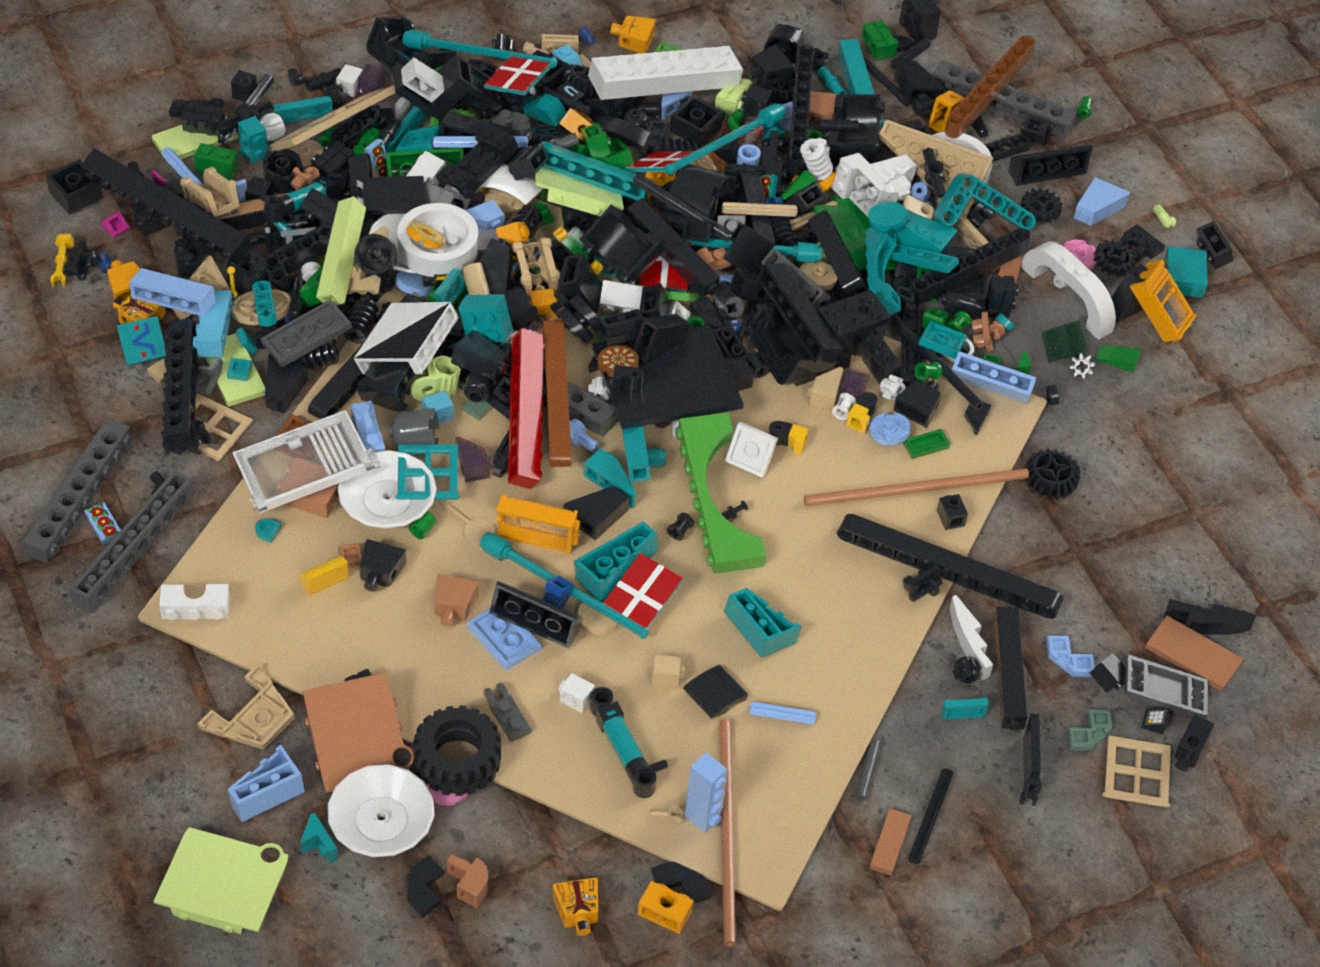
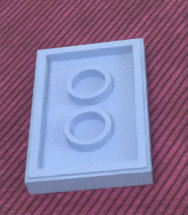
M490 609L467 621L469 630L505 671L542 649L541 643L530 631L489 614Z

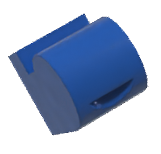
M559 575L550 579L546 583L545 589L547 591L543 600L564 609L574 584ZM559 584H562V585H564L565 587H564V588H561V587L558 586V585H559Z

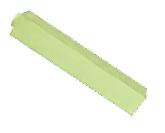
M354 196L338 202L316 295L322 303L330 299L336 306L345 303L354 264V251L359 242L366 207Z

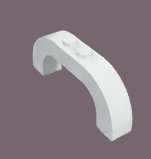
M1045 242L1024 255L1021 268L1033 279L1047 272L1048 268H1050L1082 298L1088 312L1085 328L1098 340L1113 332L1116 316L1110 294L1100 279L1069 250L1058 243Z

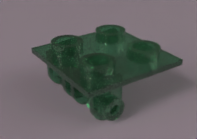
M1080 320L1042 332L1049 363L1070 356L1078 359L1080 358V353L1083 354V357L1085 356L1087 347Z

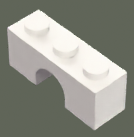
M184 584L161 585L159 605L161 619H229L230 593L228 584H206L204 595L196 599L185 596Z

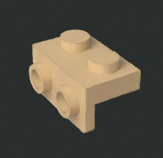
M542 34V49L550 51V55H553L554 50L567 44L578 54V35Z

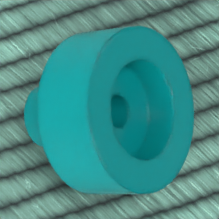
M1001 313L995 318L1009 331L1015 327Z

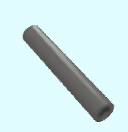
M872 739L869 745L855 796L859 801L867 800L882 744L877 739Z

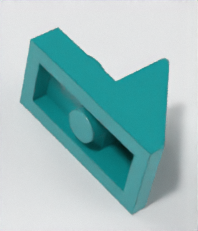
M311 814L301 839V853L304 854L317 848L319 855L322 858L326 857L329 864L338 860L337 847L316 814Z

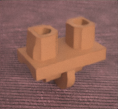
M295 167L293 170L295 178L292 180L291 185L296 190L311 185L313 179L320 177V173L315 167H308L303 173L298 167Z
M982 312V319L972 320L974 334L983 332L982 334L973 335L975 348L986 347L987 352H992V337L996 340L1000 339L1005 333L1004 325L998 321H994L991 324L988 319V312Z

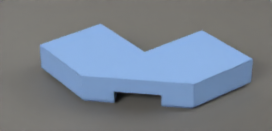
M1047 636L1046 645L1050 660L1071 676L1092 677L1089 672L1095 668L1093 654H1071L1069 636Z

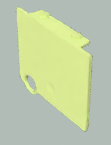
M542 167L535 174V185L549 189L547 198L549 202L601 216L611 204L619 210L624 209L621 194Z
M189 827L183 835L154 899V903L169 907L172 914L182 920L203 923L223 929L229 933L241 934L243 928L259 932L286 868L288 854L283 853L282 848L274 843H267L259 847ZM266 848H276L280 852L278 860L272 863L263 861L261 853Z

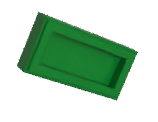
M942 429L910 437L903 442L912 459L949 449L950 443Z

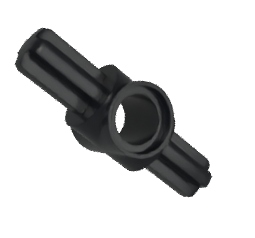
M271 101L258 106L247 103L241 104L237 107L234 116L221 121L222 128L227 131L238 126V122L256 116L260 121V116L273 111L274 106Z
M927 147L922 152L925 160L923 166L925 181L932 186L935 197L942 198L946 192L943 184L945 180L943 174L944 166L940 161L936 160L934 150Z

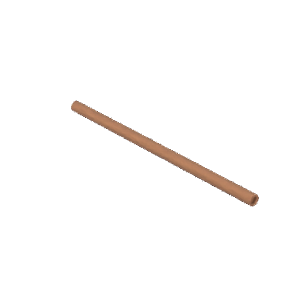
M1026 468L805 495L804 503L805 506L1022 480L1029 478V471Z
M729 719L720 720V763L728 769L727 783L724 791L725 796L723 798L724 806L721 812L724 945L732 947L736 945L731 721Z

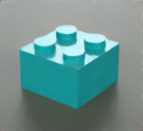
M504 294L466 295L458 307L465 336L474 330L491 343L506 342L513 330Z

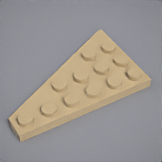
M887 119L879 133V139L897 156L906 154L917 165L915 173L924 181L925 171L923 166L925 160L922 152L927 147L933 149L936 160L940 161L944 166L943 174L945 180L943 184L945 191H947L958 173L970 174L984 181L993 162V157ZM967 178L963 182L964 186L967 184ZM957 195L954 197V203L957 201ZM972 198L969 199L960 215L965 219L973 205L974 200Z

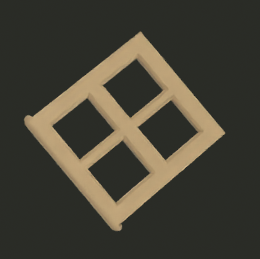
M197 394L196 409L203 405L216 412L207 423L204 422L205 429L209 433L213 432L227 439L218 450L205 444H200L199 449L202 450L203 454L216 461H220L251 425L253 419ZM224 416L240 423L232 434L215 427Z
M1108 736L1105 787L1102 796L1166 808L1170 807L1168 801L1171 746ZM1116 747L1136 750L1135 767L1116 764ZM1142 751L1161 754L1160 771L1141 768ZM1115 773L1134 776L1133 793L1114 790ZM1141 777L1160 780L1159 797L1140 794Z

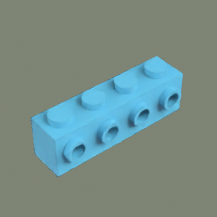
M214 290L216 303L204 317L199 316L200 324H196L197 336L193 337V347L197 349L198 357H223L232 315L233 301L231 290Z

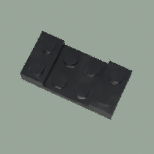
M487 126L475 137L478 143L455 166L448 164L436 175L440 186L445 188L447 185L456 188L465 199H468L519 149L513 136Z

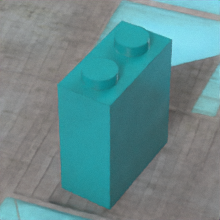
M1168 246L1164 258V267L1167 268V272L1170 273L1182 295L1203 298L1207 287V251Z

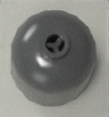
M435 408L398 412L393 419V425H389V436L394 438L397 447L398 445L439 444V438H435V429H439L437 411H435Z

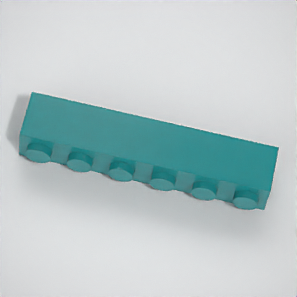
M545 141L541 142L549 157L543 167L637 201L641 198L646 199L648 192L633 184V179L637 174Z

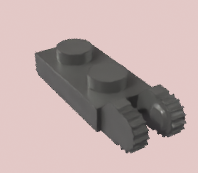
M502 682L496 684L497 691L502 698L496 701L490 688L484 689V695L490 704V709L510 742L531 733L529 724L511 695H508L507 689Z

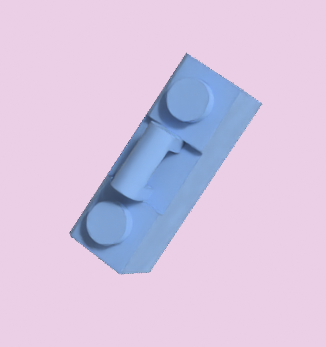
M372 401L352 404V422L367 454L385 451Z

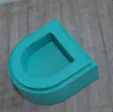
M268 518L261 519L255 526L257 537L272 543L281 528V523Z

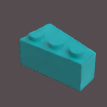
M748 588L729 595L724 613L762 658L795 644L802 626L797 622L794 625L784 618V613L781 611L777 613L768 606V602Z

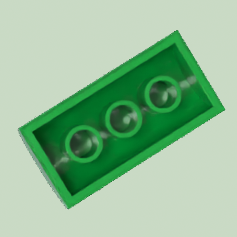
M449 148L386 152L387 177L406 176L416 164L418 157L425 151L444 160L447 165L455 166L464 157V149Z

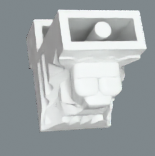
M860 153L849 155L840 159L832 189L842 199L850 198L868 217L869 210L876 204L882 202H902L907 194L910 195L911 184L917 165L906 154L870 164Z

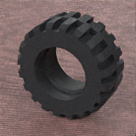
M459 705V708L448 706L446 710L438 709L434 711L433 716L428 715L416 729L413 740L415 770L426 785L430 783L432 790L438 791L439 789L445 795L455 793V796H462V793L466 792L469 795L476 793L477 788L482 790L487 786V781L490 783L496 777L501 761V735L497 731L495 722L490 721V717L485 713L479 714V710L475 708L471 710L466 709V706ZM451 741H465L475 746L478 752L468 759L454 761L442 757L437 750L442 745Z

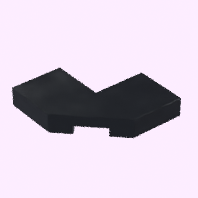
M430 855L410 869L407 902L422 918L441 904V899L428 886L443 876L444 870Z
M674 861L651 867L655 883L664 884L668 888L681 885L684 894L694 900V903L711 899V893L704 875Z

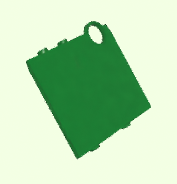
M857 205L813 206L815 214L820 213L824 209L829 213L858 270H867L865 239L866 230L871 228L866 214ZM888 259L885 270H895L897 261Z

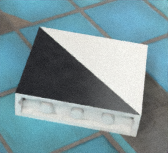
M450 302L391 303L354 357V360L362 374L367 372L372 362H408L415 374H422L459 317Z

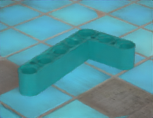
M958 173L954 177L934 212L936 222L952 226L957 222L969 199L972 198L1015 227L1030 230L1036 223L1035 216L977 177L966 173ZM967 178V184L964 186L963 182ZM981 188V189H982V193H981L980 196H979V195H978V191H979V189ZM957 195V201L954 203V197ZM1011 207V212L1008 215L1007 211ZM947 212L948 216L946 220H944V214Z

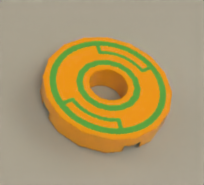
M409 222L406 232L413 240L418 242L420 239L424 242L423 245L432 249H440L444 245V236L434 228L420 222Z

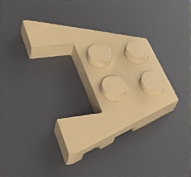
M382 226L372 234H379L388 238L389 230ZM354 259L347 294H352L353 292L378 294L381 278L377 275L366 278V272L357 266Z
M257 663L244 678L259 693L230 722L211 710L198 723L199 729L264 750L295 719L293 712L281 694L278 693L271 679L266 675L262 666Z

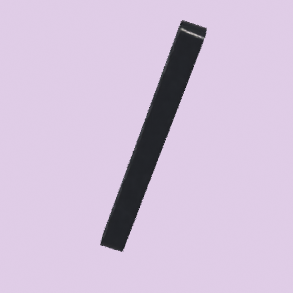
M854 514L845 515L837 531V536L845 542L918 570L924 565L931 568L937 564L941 567L940 577L942 579L1048 619L1056 618L1064 600V597L1058 591Z

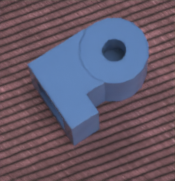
M922 182L915 183L911 188V196L933 207V204L928 202V198L931 195L929 186Z

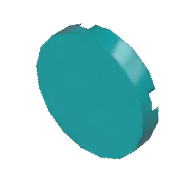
M882 202L869 210L868 221L872 228L885 232L892 228L896 230L906 223L907 210L897 202Z

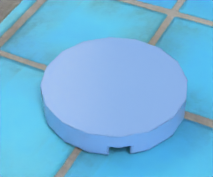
M401 271L397 273L395 279L396 286L401 291L409 294L416 292L418 296H428L430 290L435 288V284L430 287H423V275L418 273Z
M888 412L879 414L870 422V437L882 445H897L909 437L911 432L910 422L900 413L894 412V415H888Z

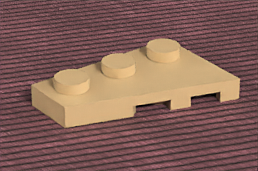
M211 255L205 258L188 279L213 286L214 290H230ZM173 309L179 320L191 315V313Z

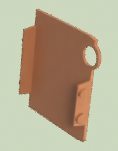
M376 674L302 691L307 717L304 718L306 727H310L317 762L314 763L316 771H320L325 793L333 792L335 787L349 773L369 765L390 764L410 770L409 767L414 761V753L409 746L403 743L401 731H403L402 723L398 722L395 709L397 702L396 698L392 697L387 674ZM399 748H405L411 754V760L405 766H399L393 761V753Z

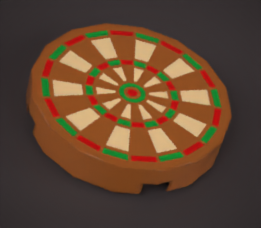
M610 346L602 350L598 355V367L602 373H608V376L613 377L615 365L638 368L639 357L629 347Z

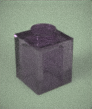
M367 63L358 76V91L367 94L381 89L385 83V69Z

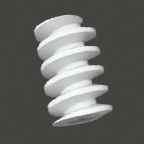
M819 139L805 141L800 148V152L808 171L816 178V181L828 178L833 171V165L823 142Z

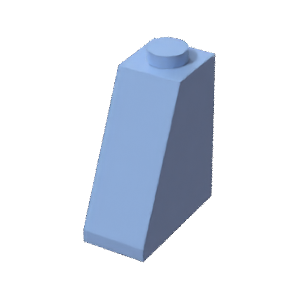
M1095 177L1077 204L1074 219L1091 226L1125 208L1130 192Z

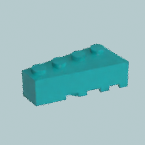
M643 521L574 560L576 580L600 602H603L640 553L651 558L658 552L657 532Z

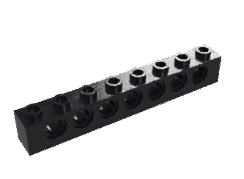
M193 318L168 322V331L165 332L168 343L165 345L167 359H164L166 368L164 381L166 387H163L165 401L162 403L165 416H162L164 430L161 431L163 442L168 444L170 451L195 446L198 353L197 349L193 347V337L197 336Z

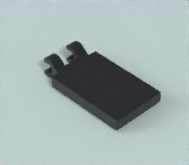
M424 176L364 178V183L359 180L350 181L351 194H362V198L354 197L366 207L365 215L407 214L410 210L425 205Z
M1031 713L1023 737L1024 785L1019 803L1023 805L1025 798H1030L1032 806H1035L1038 800L1037 794L1040 793L1042 787L1040 782V714Z

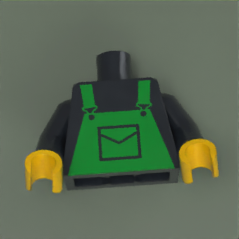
M574 226L571 229L567 227L556 229L552 234L558 240L550 249L562 263H564V259L567 256L583 253L596 275L603 270V265L594 259V254L590 256L582 248L584 244L580 241V237L588 230L587 228Z

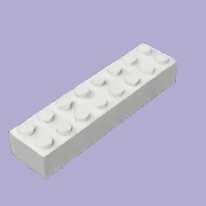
M730 46L592 58L588 77L599 98L605 100L737 87L740 83L743 68Z

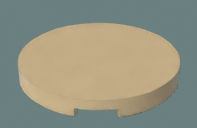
M271 289L278 321L287 316L290 296L284 291ZM253 291L247 292L233 301L231 308L232 317L239 323L259 325Z

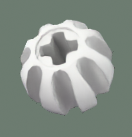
M266 114L260 119V123L266 129L267 141H277L285 135L286 129L282 118L278 114Z

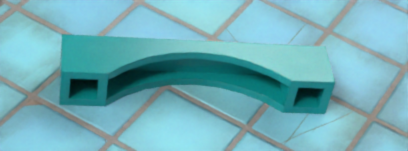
M871 227L866 230L865 239L867 247L865 252L867 258L866 269L868 271L867 283L869 290H872L889 315H893L901 311L900 297L885 282V269L891 253L897 246L896 232L893 229L884 232Z

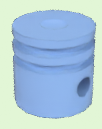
M752 144L742 145L738 150L737 164L746 163V165L759 166L760 149Z

